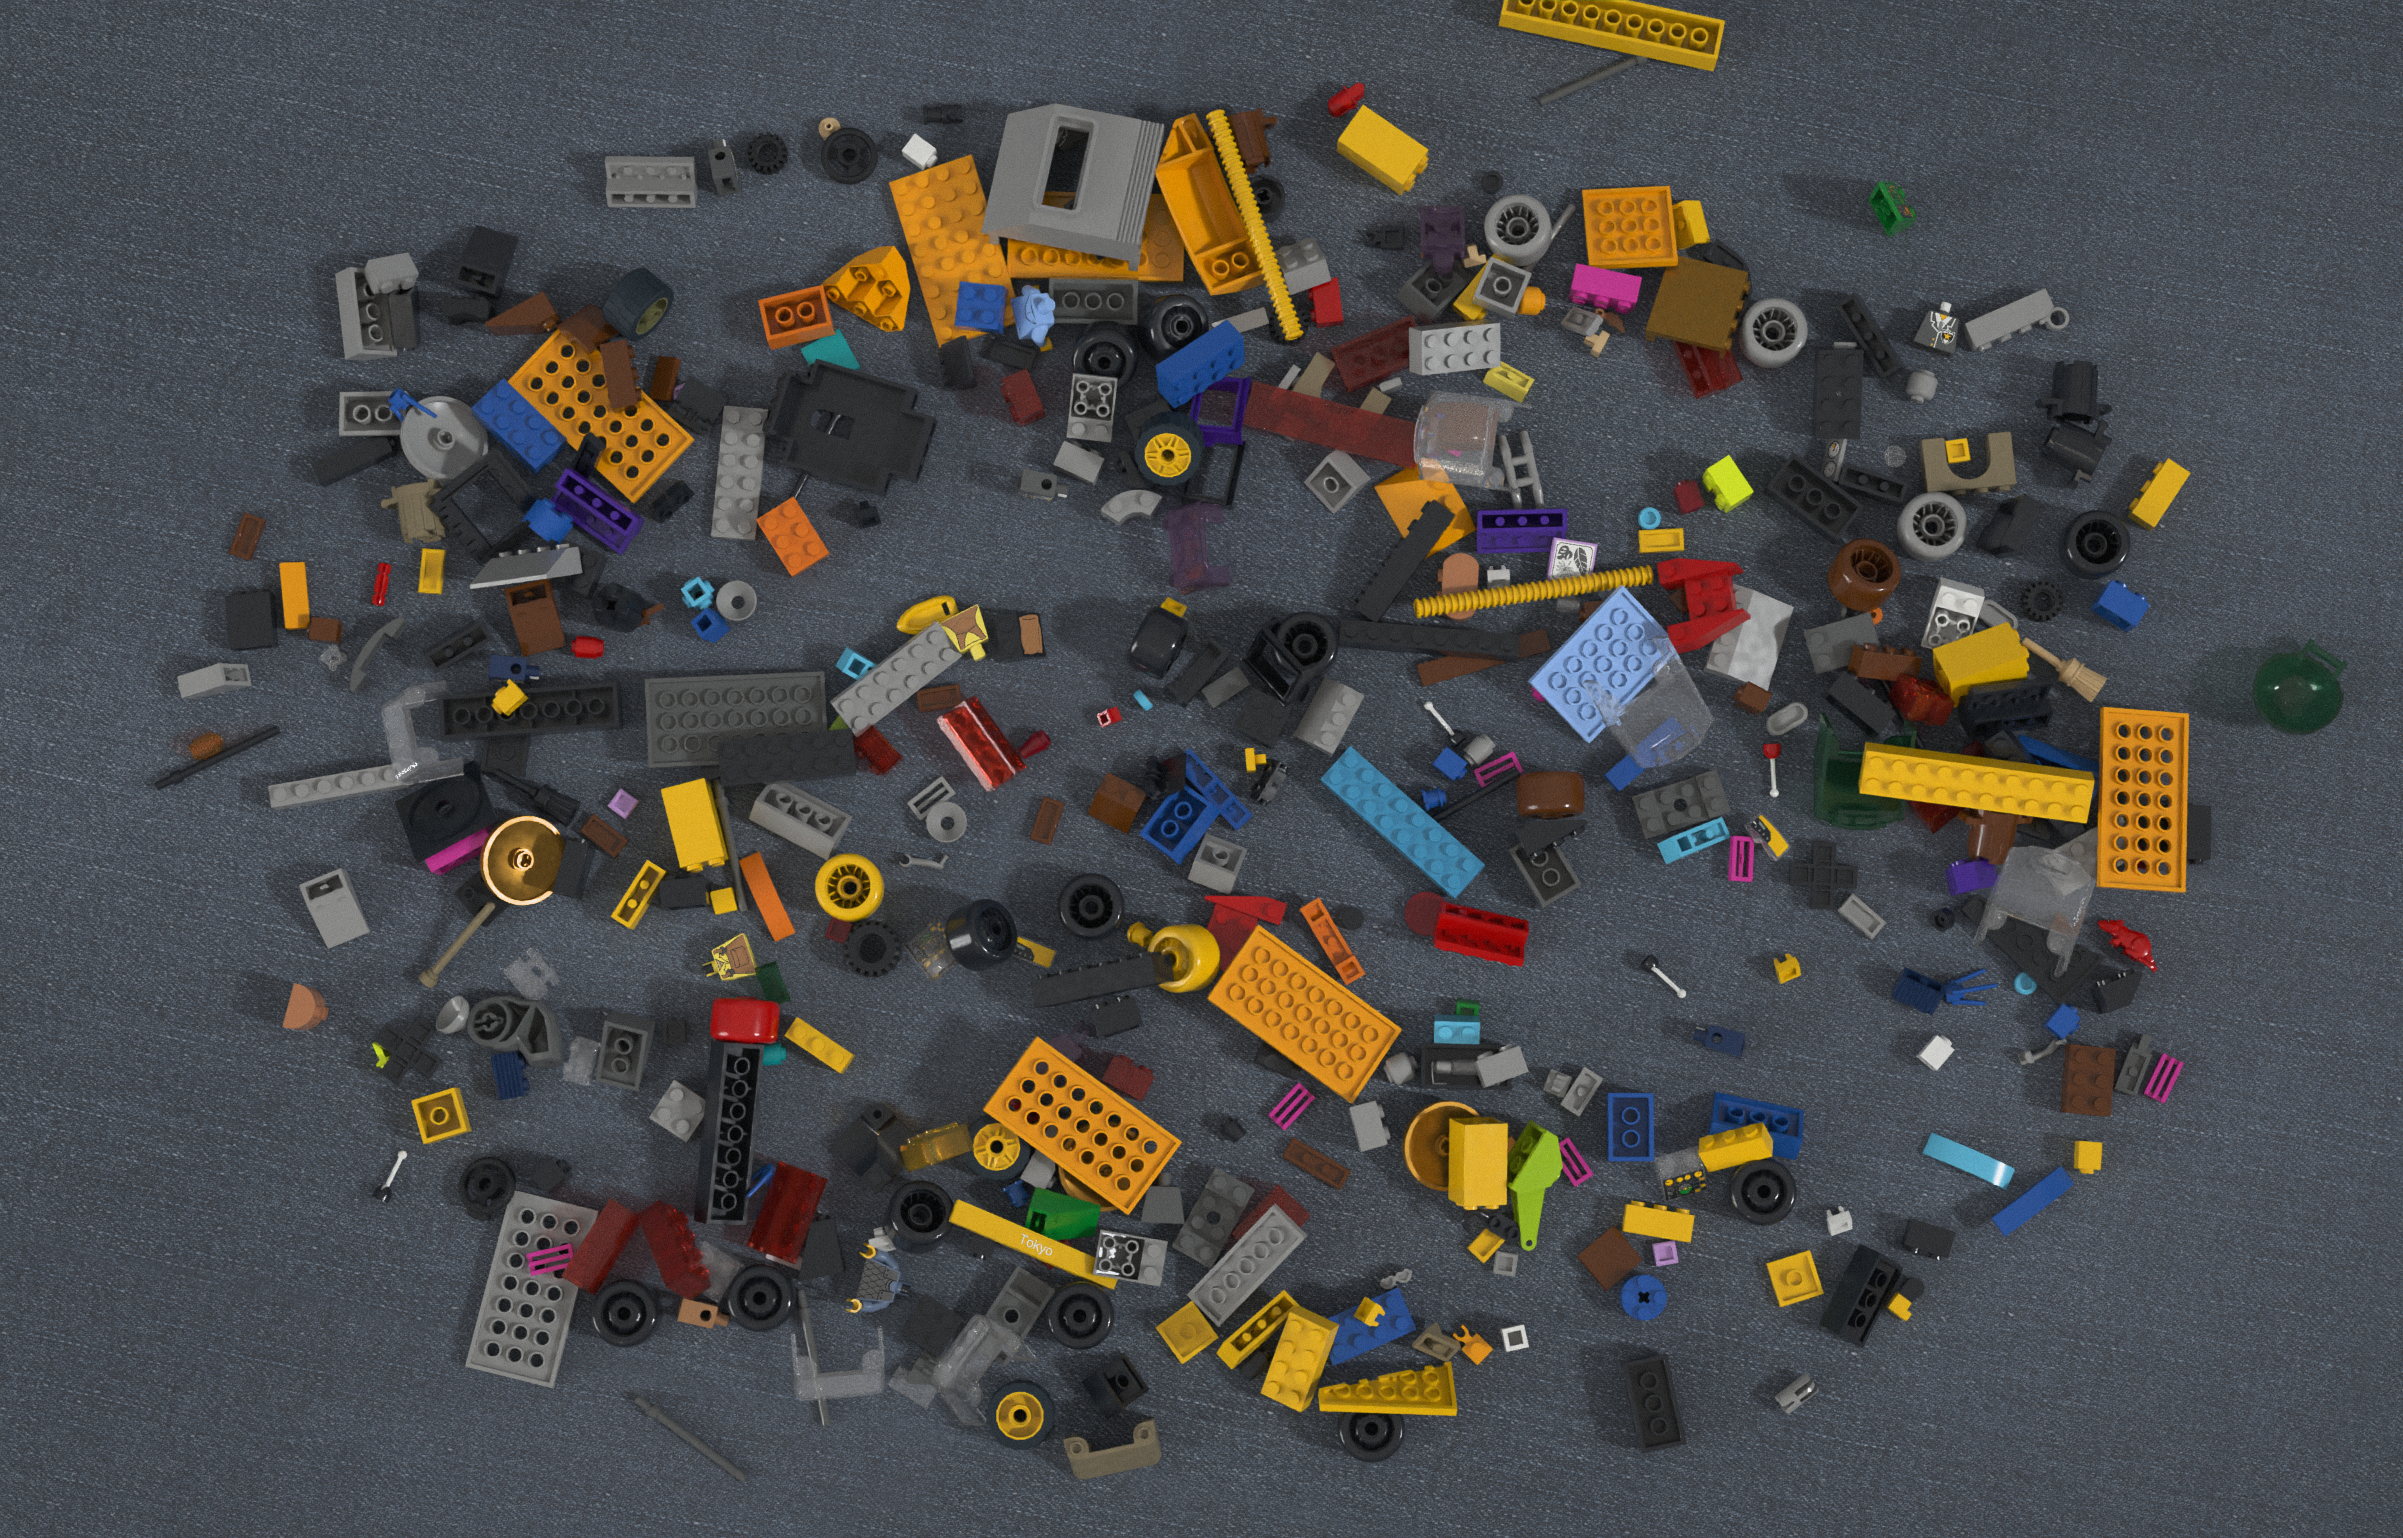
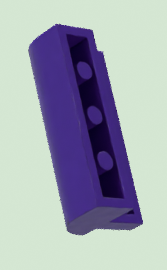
M566 468L555 485L558 490L551 500L556 504L554 508L560 513L563 511L567 512L574 518L573 522L620 555L625 552L634 536H637L640 532L644 518L573 468Z
M1566 507L1476 510L1477 554L1550 552L1553 537L1566 539Z

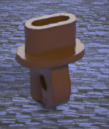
M662 602L642 611L641 616L643 620L638 628L645 624L651 625L648 616L664 609Z

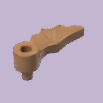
M1601 308L1593 312L1607 321L1608 325L1616 328L1621 333L1625 332L1623 321L1619 319V315H1614L1613 312L1605 313Z

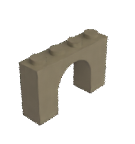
M1317 352L1289 394L1288 401L1291 402L1290 406L1300 412L1303 409L1309 413V418L1317 423L1322 421L1327 424V429L1336 435L1341 433L1346 436V441L1357 447L1360 445L1363 447L1390 406L1392 399L1373 387L1356 412L1345 416L1331 413L1323 405L1320 393L1334 371L1336 364Z
M2011 432L1989 433L1985 437L1987 466L1984 474L1975 479L1960 478L1950 470L1946 459L1944 438L1924 439L1918 444L1924 493H1953V497L1965 496L1966 492L1975 491L1976 495L1989 493L1988 490L1997 489L1998 493L2011 491L2010 488L2017 484Z

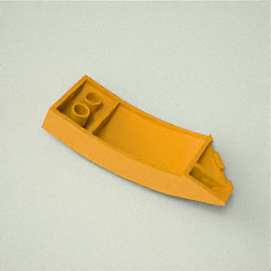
M1195 113L1176 119L1156 168L1155 176L1172 221L1190 259L1210 296L1247 291L1265 284L1266 282L1263 279L1265 276L1261 274L1263 270L1259 268L1260 262L1256 260L1258 256L1254 254L1256 250L1252 248L1253 243L1250 242L1251 236L1247 234L1248 230L1245 229V224L1228 189L1215 156L1213 145Z

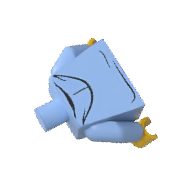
M1025 285L1022 288L1024 296L1010 299L1019 340L1032 339L1040 347L1041 353L1052 350L1051 340L1049 337L1045 338L1055 321L1053 315L1055 302L1047 293H1040L1039 285Z

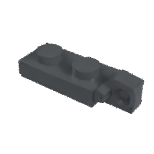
M2144 1033L2140 1034L2137 1043H2131L2113 1089L2136 1097L2152 1057V1049L2148 1048L2151 1036Z

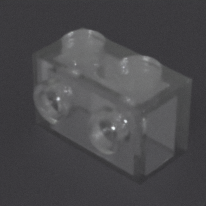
M576 1036L575 1040L573 1039L570 1044L569 1052L571 1055L569 1061H566L563 1067V1079L589 1086L601 1042Z

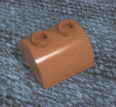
M294 983L282 1027L304 1031L314 1028L321 1020L325 1021L329 1008L325 1007L322 995L312 987Z

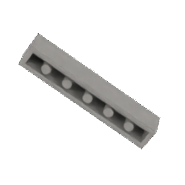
M396 763L270 785L268 789L271 808L283 810L409 788L406 765Z

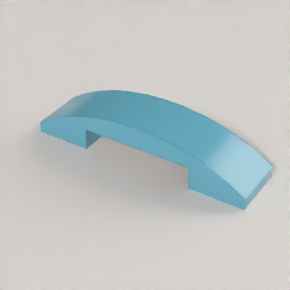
M1930 1133L1922 1152L1929 1157L1952 1165L2007 1190L2015 1170L1998 1160L1934 1133Z

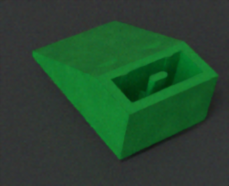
M1036 1187L1029 1206L1025 1228L1053 1240L1092 1237L1095 1234L1101 1205Z

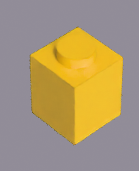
M2075 1141L2073 1168L2080 1169V1173L2094 1174V1170H2101L2102 1143Z

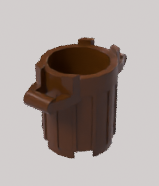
M1256 108L1257 111H1245L1227 116L1228 120L1226 123L1230 125L1229 129L1232 130L1231 136H1234L1233 142L1237 144L1235 148L1239 150L1237 154L1241 156L1240 161L1244 164L1242 168H1245V174L1247 175L1257 172L1256 168L1263 163L1265 168L1271 165V155L1264 130L1273 129L1278 119L1275 116L1264 118L1261 108ZM1209 129L1206 132L1209 140H1216L1213 139L1214 133H1211V130Z
M1974 808L1960 811L1957 814L1961 821L1970 825L1967 855L1975 861H1978V856L1989 859L1988 864L1995 865L2005 864L2006 860H2009V857L2012 856L2017 824H2029L2033 820L2032 816Z

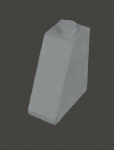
M218 663L178 676L181 698L196 699L252 686L248 664Z

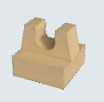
M1476 244L1465 245L1467 256L1461 257L1463 267L1467 268L1487 263L1485 254L1483 252L1478 253Z
M1602 330L1599 336L1593 334L1592 337L1586 336L1584 343L1592 347L1591 355L1599 357L1610 336L1609 333Z

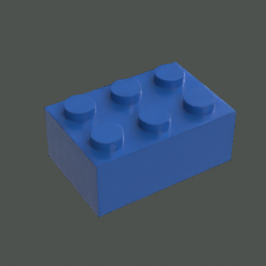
M1185 785L1183 791L1167 796L1139 835L1178 865H1181L1219 815L1220 811L1214 804Z
M1606 1093V1161H1654L1653 1093Z

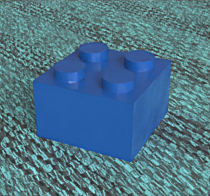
M960 281L954 325L959 330L1003 334L1008 290L1001 285Z
M2111 580L2102 587L2089 609L2127 633L2138 625L2150 604L2146 602L2147 599L2143 595L2127 590V585L2121 581Z

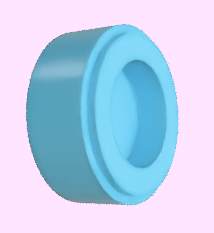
M1652 507L1644 508L1638 516V523L1644 530L1657 528L1661 521L1660 513Z
M1140 689L1134 693L1133 696L1145 711L1153 707L1152 703Z
M2024 972L2019 973L2014 979V988L2020 994H2031L2037 988V985Z

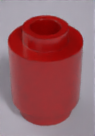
M577 635L576 640H572L571 653H575V658L597 659V657H603L604 640L599 639V637Z

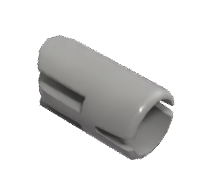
M1804 1373L1775 1395V1400L1780 1403L1779 1406L1786 1414H1790L1818 1393L1819 1389L1810 1379V1376Z

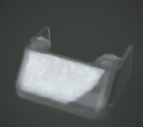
M446 680L410 686L384 703L381 708L394 778L401 785L464 775L462 757L439 761L438 753L434 748H418L410 709L418 708L424 702L438 700L439 695H447Z
M974 1315L931 1374L933 1386L963 1425L988 1426L986 1418L978 1409L984 1398L983 1388L978 1381L1001 1350L1011 1360L1035 1362L1037 1360L1018 1334L986 1315Z
M881 1325L876 1326L877 1349L869 1350L863 1355L862 1369L817 1373L816 1363L811 1357H797L795 1333H789L794 1394L799 1400L813 1401L876 1395L884 1389L885 1358Z

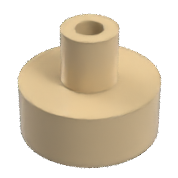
M825 118L819 124V133L824 140L834 131L841 129L839 122L834 118Z

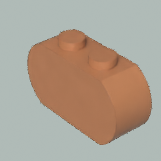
M1456 553L1449 556L1444 561L1442 569H1438L1437 582H1441V591H1437L1436 596L1442 597L1444 594L1448 596L1451 593L1455 595L1458 592L1462 594L1465 591L1469 593L1471 590L1476 592L1478 590V562L1472 556L1465 553ZM1469 609V611L1462 610V612L1456 611L1455 613L1450 611L1448 614L1442 613V615L1450 621L1463 622L1470 619L1476 610Z

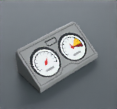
M1829 439L1827 441L1820 473L1834 484L1839 480L1847 439Z

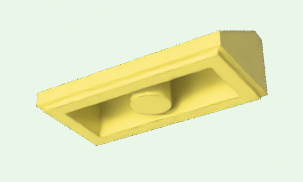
M1500 361L1501 367L1490 368L1483 382L1521 403L1535 379Z

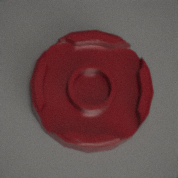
M1431 891L1415 894L1407 902L1404 910L1408 927L1414 933L1422 936L1433 935L1441 901H1446L1439 894Z

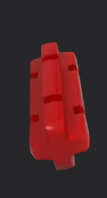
M379 563L377 569L379 574H376L373 590L375 595L372 596L371 603L375 606H384V594L386 595L388 574H390L391 565Z

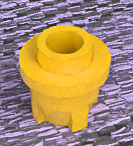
M1137 922L1129 927L1127 938L1129 942L1137 943L1146 948L1153 938V932L1145 928L1143 923Z

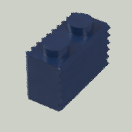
M1904 967L1894 985L1891 996L1899 1003L1916 1007L1921 1013L1933 1015L1944 995L1946 985Z
M519 1051L490 1056L497 1099L503 1101L527 1096V1091L530 1090V1083L528 1077L524 1076L523 1071L526 1068L525 1056L521 1055Z

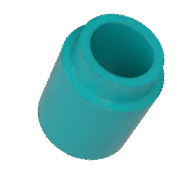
M781 1042L763 1044L762 1066L782 1065L783 1060H786V1047H782Z

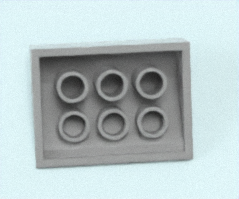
M568 543L556 545V550H551L550 546L537 548L536 553H532L531 549L518 550V555L513 556L512 551L499 553L500 558L489 560L470 584V589L582 573L579 547L570 548Z
M1733 584L1737 609L1744 608L1751 615V618L1712 641L1703 671L1742 684H1746L1749 681L1768 691L1794 607L1755 590Z

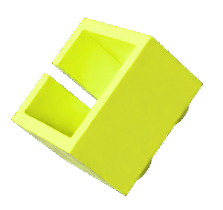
M1730 455L1706 469L1702 476L1704 488L1708 492L1714 493L1716 496L1714 499L1715 504L1726 513L1748 500L1754 492Z

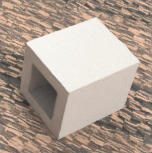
M916 134L912 136L902 150L903 156L923 171L928 167L931 168L938 159L936 148Z
M1935 1035L1916 1057L1931 1070L1937 1071L1954 1049L1951 1047V1041L1945 1036L1941 1035L1939 1037Z
M1524 1324L1500 1328L1506 1352L1529 1347Z

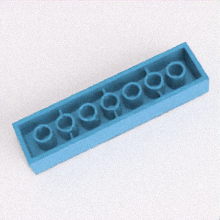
M1351 746L1321 778V783L1454 901L1485 867L1483 862Z

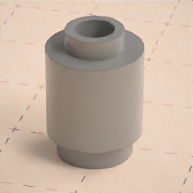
M1482 734L1480 737L1477 736L1462 750L1464 754L1462 758L1469 766L1475 765L1478 767L1493 752L1492 749L1495 747V744L1485 734Z

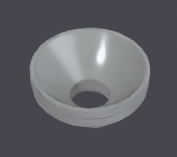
M731 581L720 588L716 604L719 612L725 618L732 621H742L754 613L757 606V596L749 584L743 581ZM740 596L744 598L745 604L741 609L733 608L732 600L735 597Z
M941 802L929 811L926 826L934 839L949 843L958 840L964 834L967 827V817L962 808L957 804ZM945 817H951L954 820V826L950 830H944L941 826V821Z
M460 995L450 999L437 1017L436 1029L444 1034L464 1029L467 1026L470 1012L468 1001Z

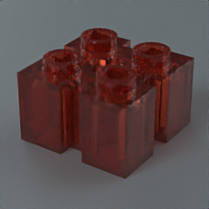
M1027 369L1002 378L1003 386H1000L1006 403L1011 402L1012 406H1009L1015 423L1019 422L1021 427H1024L1046 417Z
M1899 673L1888 695L1894 702V706L1904 714V718L1912 722H1916V720L1923 721L1930 726H1934V724L1944 726L1955 705V702L1948 694L1942 693L1944 689L1937 681L1925 678L1920 680L1916 679L1915 676Z
M1122 1054L1119 1058L1114 1056L1102 1080L1143 1102L1155 1080V1077L1152 1076L1153 1071L1143 1065H1140L1139 1068L1133 1066V1060Z

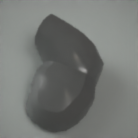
M511 995L494 996L475 1004L469 1012L467 1030L471 1039L479 1045L503 1052L520 1050L529 1065L534 1068H553L564 1063L562 1036L558 1018L543 1001L523 1000Z

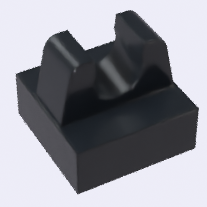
M868 500L859 502L861 510L856 511L855 516L860 529L881 524L876 506L870 507Z

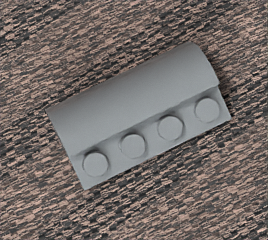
M606 156L607 184L605 191L608 207L696 208L698 174L697 168H695L694 157Z

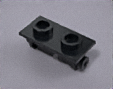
M683 480L676 481L666 490L670 496L666 499L662 494L651 503L652 506L649 510L661 523L669 519L674 512L695 495Z
M1274 759L1268 762L1263 769L1264 774L1260 781H1257L1252 787L1250 798L1258 800L1264 806H1267L1268 803L1270 804L1278 791L1272 787V784L1275 783L1281 786L1288 775V767Z

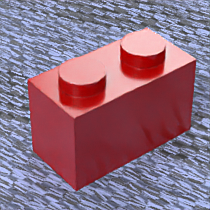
M1338 277L1331 278L1329 282L1307 289L1308 300H1313L1314 309H1310L1311 322H1316V328L1343 325Z

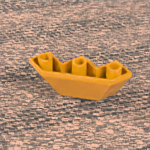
M895 246L877 247L855 257L821 284L832 302L881 330L892 332L902 331L904 328L910 284L905 261Z

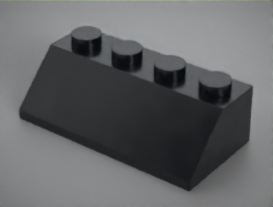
M1860 1244L1847 1270L1844 1272L1843 1278L1834 1292L1826 1311L1823 1313L1819 1325L1863 1348L1904 1267L1883 1254Z

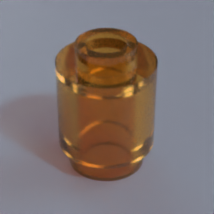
M210 731L192 740L188 748L196 761L199 759L204 760L222 751L221 746L224 745V742L219 733L214 734L213 731Z

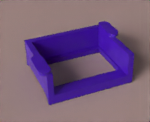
M1224 377L1222 380L1208 386L1206 390L1238 393L1232 427L1198 424L1203 432L1204 447H1212L1214 442L1243 444L1242 428L1248 394L1252 392L1251 377ZM1203 392L1197 393L1193 397L1190 417L1196 423H1198Z

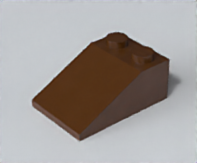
M542 291L485 322V325L494 336L552 333L558 329L557 326L562 321L552 302Z

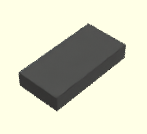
M1239 666L1203 688L1201 692L1211 707L1215 709L1251 684Z

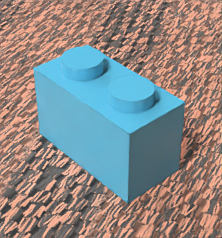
M1435 1014L1434 1043L1479 1044L1480 1016Z

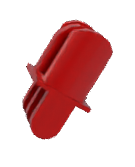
M1356 83L1348 90L1343 86L1341 91L1329 99V114L1332 117L1338 118L1351 109H1356L1357 101L1364 96V85Z

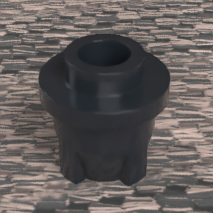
M1229 1117L1221 1125L1223 1130L1220 1133L1222 1135L1225 1134L1233 1144L1247 1133L1238 1122L1239 1119L1237 1117L1234 1120Z

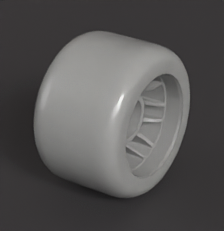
M1524 194L1508 195L1498 200L1486 215L1484 232L1487 245L1492 254H1496L1504 262L1513 266H1526L1536 262L1547 252L1552 239L1551 221L1547 210L1537 199ZM1516 231L1525 232L1521 236H1514Z
M1772 297L1756 302L1747 310L1739 325L1738 342L1743 354L1752 363L1764 368H1778L1789 364L1798 356L1805 345L1808 334L1805 316L1794 303L1783 298ZM1773 331L1777 338L1775 340L1769 339L1766 336V332Z
M1941 492L1923 493L1913 498L1901 511L1897 521V537L1902 548L1913 558L1924 562L1940 561L1953 554L1963 543L1968 529L1967 516L1961 504L1950 495ZM1925 524L1933 525L1935 533H1928L1925 530Z

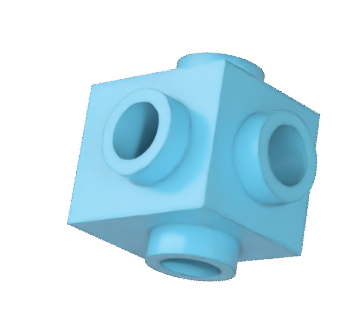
M700 577L692 578L681 589L684 594L682 599L688 608L693 606L696 611L699 609L705 610L712 604L714 599L712 592L715 590L708 580L703 582ZM702 592L703 595L696 599V594Z

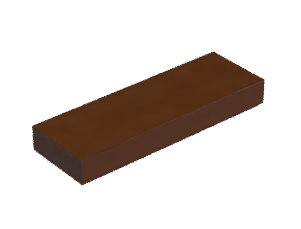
M1292 1137L1282 1155L1283 1158L1338 1190H1341L1351 1173V1170Z

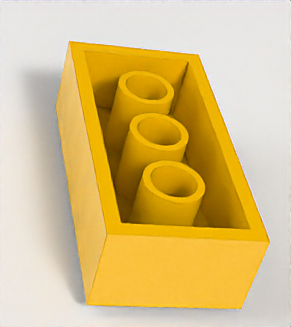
M1301 1306L1290 1311L1261 1394L1299 1412L1308 1408L1313 1399L1339 1324Z

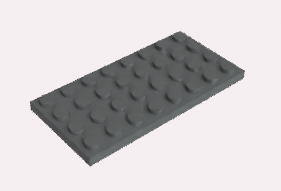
M824 671L645 679L649 769L718 766L717 742L827 731Z

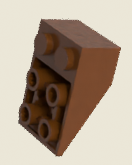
M542 579L504 589L523 657L567 646L553 585L549 579Z

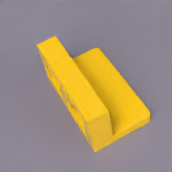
M1684 200L1672 205L1678 250H1684L1696 244L1710 243L1701 202Z

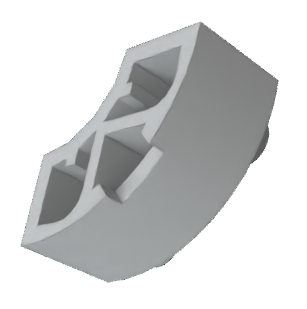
M1146 490L1126 491L1110 499L1102 507L1101 515L1119 526L1132 517H1145L1151 520L1162 503V496Z

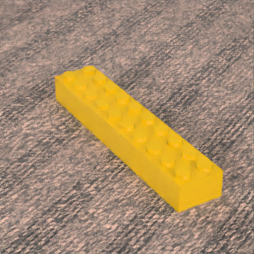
M1504 0L1498 26L1714 71L1725 20L1630 0Z
M1865 742L1858 786L1859 793L2087 824L2095 780L2092 772Z

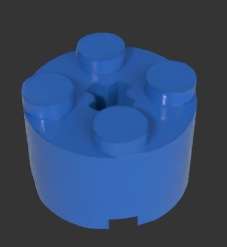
M547 497L542 500L538 498L522 521L524 523L527 520L530 521L529 527L548 542L550 539L555 540L556 542L553 545H559L573 528L574 524L572 521L574 518L565 511L561 513L554 508L556 504Z
M1638 1274L1624 1281L1620 1288L1619 1301L1621 1308L1628 1316L1645 1321L1657 1317L1663 1311L1667 1295L1664 1286L1658 1279L1650 1275ZM1639 1292L1647 1293L1646 1302L1638 1301L1640 1298L1638 1295Z

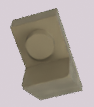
M1438 1322L1428 1327L1412 1343L1413 1348L1445 1362H1448L1461 1348L1459 1341L1441 1333Z

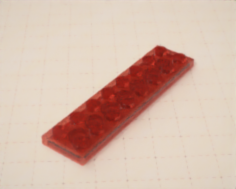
M1256 381L1253 382L1243 422L1244 426L1415 470L1426 429L1424 425Z

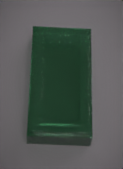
M776 961L754 968L767 1001L782 1004L791 1000Z

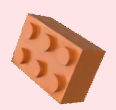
M823 285L758 300L767 342L771 350L835 335L828 299Z
M794 496L756 519L792 578L830 555Z

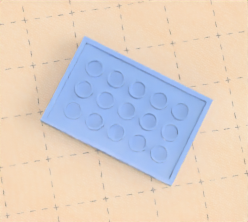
M1619 585L1528 682L1585 742L1590 743L1676 652L1670 648L1668 633L1624 586Z

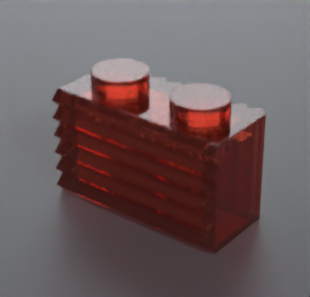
M871 725L853 742L856 746L854 751L862 760L866 757L871 762L868 767L877 776L881 773L885 777L904 760L874 725Z

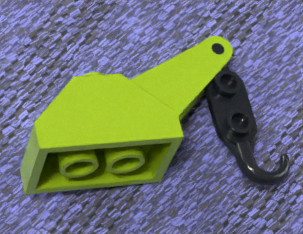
M1529 1120L1507 1156V1186L1510 1188L1515 1222L1497 1211H1488L1477 1207L1476 1210H1466L1463 1214L1461 1221L1464 1230L1467 1232L1471 1231L1467 1221L1471 1216H1477L1486 1229L1510 1243L1518 1241L1519 1246L1526 1251L1533 1250L1537 1243L1545 1188L1552 1186L1553 1182L1559 1178L1560 1171L1563 1168L1558 1137L1534 1121Z

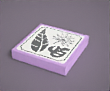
M1553 537L1546 580L1564 579V577L1571 578V576L1577 577L1578 575L1584 576L1585 574L1591 575L1593 573L1598 544Z

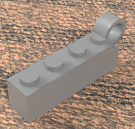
M2046 288L1965 323L1961 330L1971 351L1979 349L1980 352L1991 348V344L1998 340L2000 343L2010 340L2012 338L2011 335L2019 332L2021 335L2032 330L2031 326L2037 323L2040 326L2045 324L2051 331H2061L2069 322V314L2061 307L2054 308ZM2051 314H2060L2063 318V324L2059 326L2054 325L2050 319Z

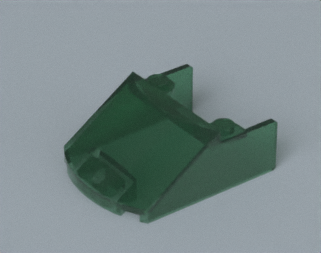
M1821 713L1816 749H1814L1815 817L1828 822L1834 827L1858 831L1887 827L1886 824L1897 820L1899 822L1904 820L1907 799L1859 793L1858 783L1864 751L1839 750L1840 742L1837 736L1832 734V726L1826 713ZM1905 716L1902 736H1890L1884 741V745L1915 749L1917 730L1910 716Z

